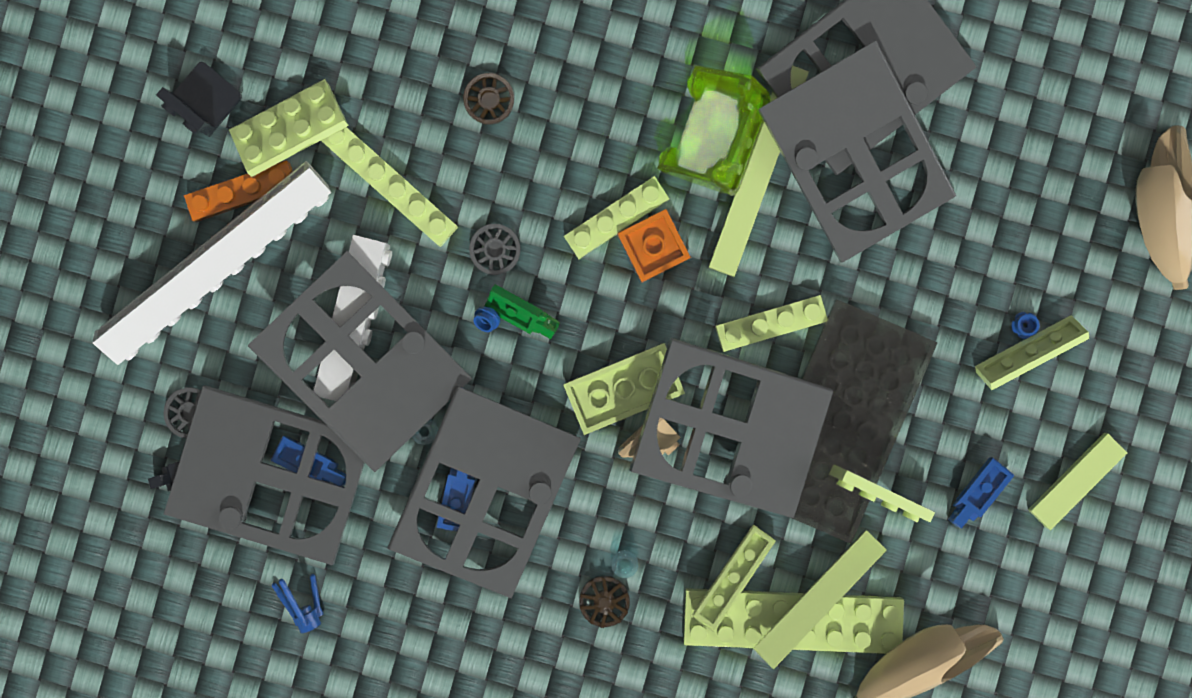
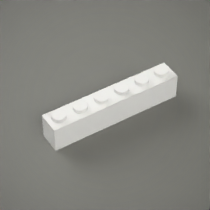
M353 235L349 253L384 288L386 278L382 277L384 268L390 265L392 251L389 250L390 245ZM341 286L332 319L341 327L372 296L357 287ZM379 307L349 335L363 350L365 345L368 346L370 344L372 330H369L371 320L375 319L378 314ZM333 350L320 364L314 392L321 398L337 401L356 383L358 373Z

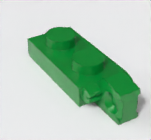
M496 284L491 289L484 307L494 309L503 320L530 335L532 332L551 339L560 322L545 311Z

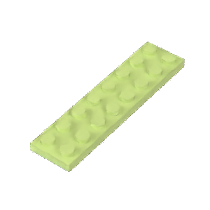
M685 588L684 645L753 648L805 593L742 591L716 631L713 632L691 616L708 589ZM844 595L793 650L887 654L903 641L904 599L901 597Z

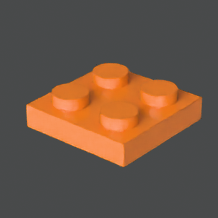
M667 209L617 233L641 283L691 258Z

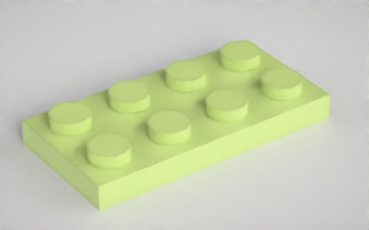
M324 79L229 129L247 173L253 177L347 127L348 124L329 84Z
M665 343L563 384L584 435L649 408L667 350ZM679 377L670 387L666 399L671 400L685 394Z

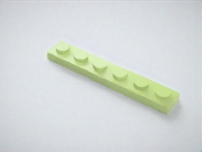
M347 127L321 140L439 247L457 230L458 226Z

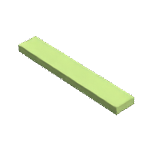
M867 530L864 531L753 649L772 669H775L886 552V549Z

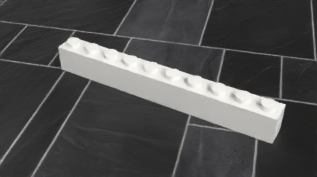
M305 161L94 332L93 344L117 365L125 359L127 361L131 360L139 352V348L146 342L148 344L152 343L160 335V331L167 325L173 326L181 318V314L188 308L194 309L198 306L205 294L209 291L215 292L218 290L226 277L230 274L236 275L239 273L247 260L251 257L257 258L265 251L267 244L272 240L277 241L286 234V229L293 223L298 224L307 217V212L314 206L319 207L329 199V194L331 193L328 184Z

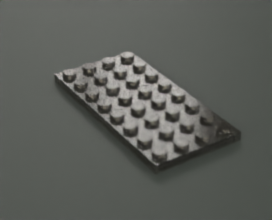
M836 299L801 377L803 380L833 389V394L799 503L792 519L851 544L870 500L859 495L861 489L857 487L850 491L837 485L839 479L829 475L833 465H836L874 484L878 483L938 342Z

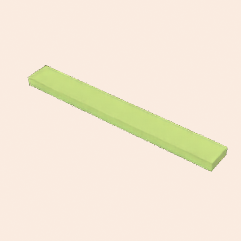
M792 66L791 88L793 89L804 83L809 71ZM773 92L771 93L769 102L777 98ZM763 118L708 267L732 277L735 276L780 153Z

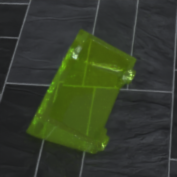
M695 65L687 81V88L695 101L677 148L668 147L661 153L657 169L665 174L733 196L741 187L764 124L758 109L770 102V94L752 75Z

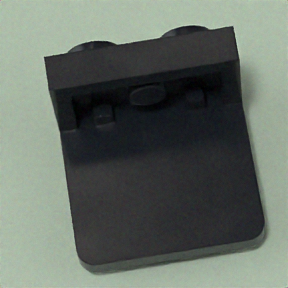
M199 62L174 93L162 87L156 94L164 102L161 105L162 108L174 117L179 114L185 119L182 124L194 134H197L199 131L209 137L242 99L240 91L204 62Z

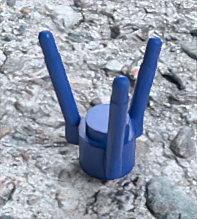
M314 574L310 576L314 608H311L310 605L300 608L284 579H279L282 590L276 583L272 584V588L293 618L295 625L298 626L300 633H306L321 625L319 617L324 615L320 606L316 576Z

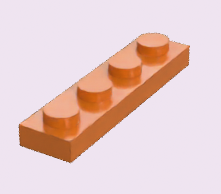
M286 160L277 163L253 177L245 174L184 195L192 221L199 222L255 203L293 172L290 162Z

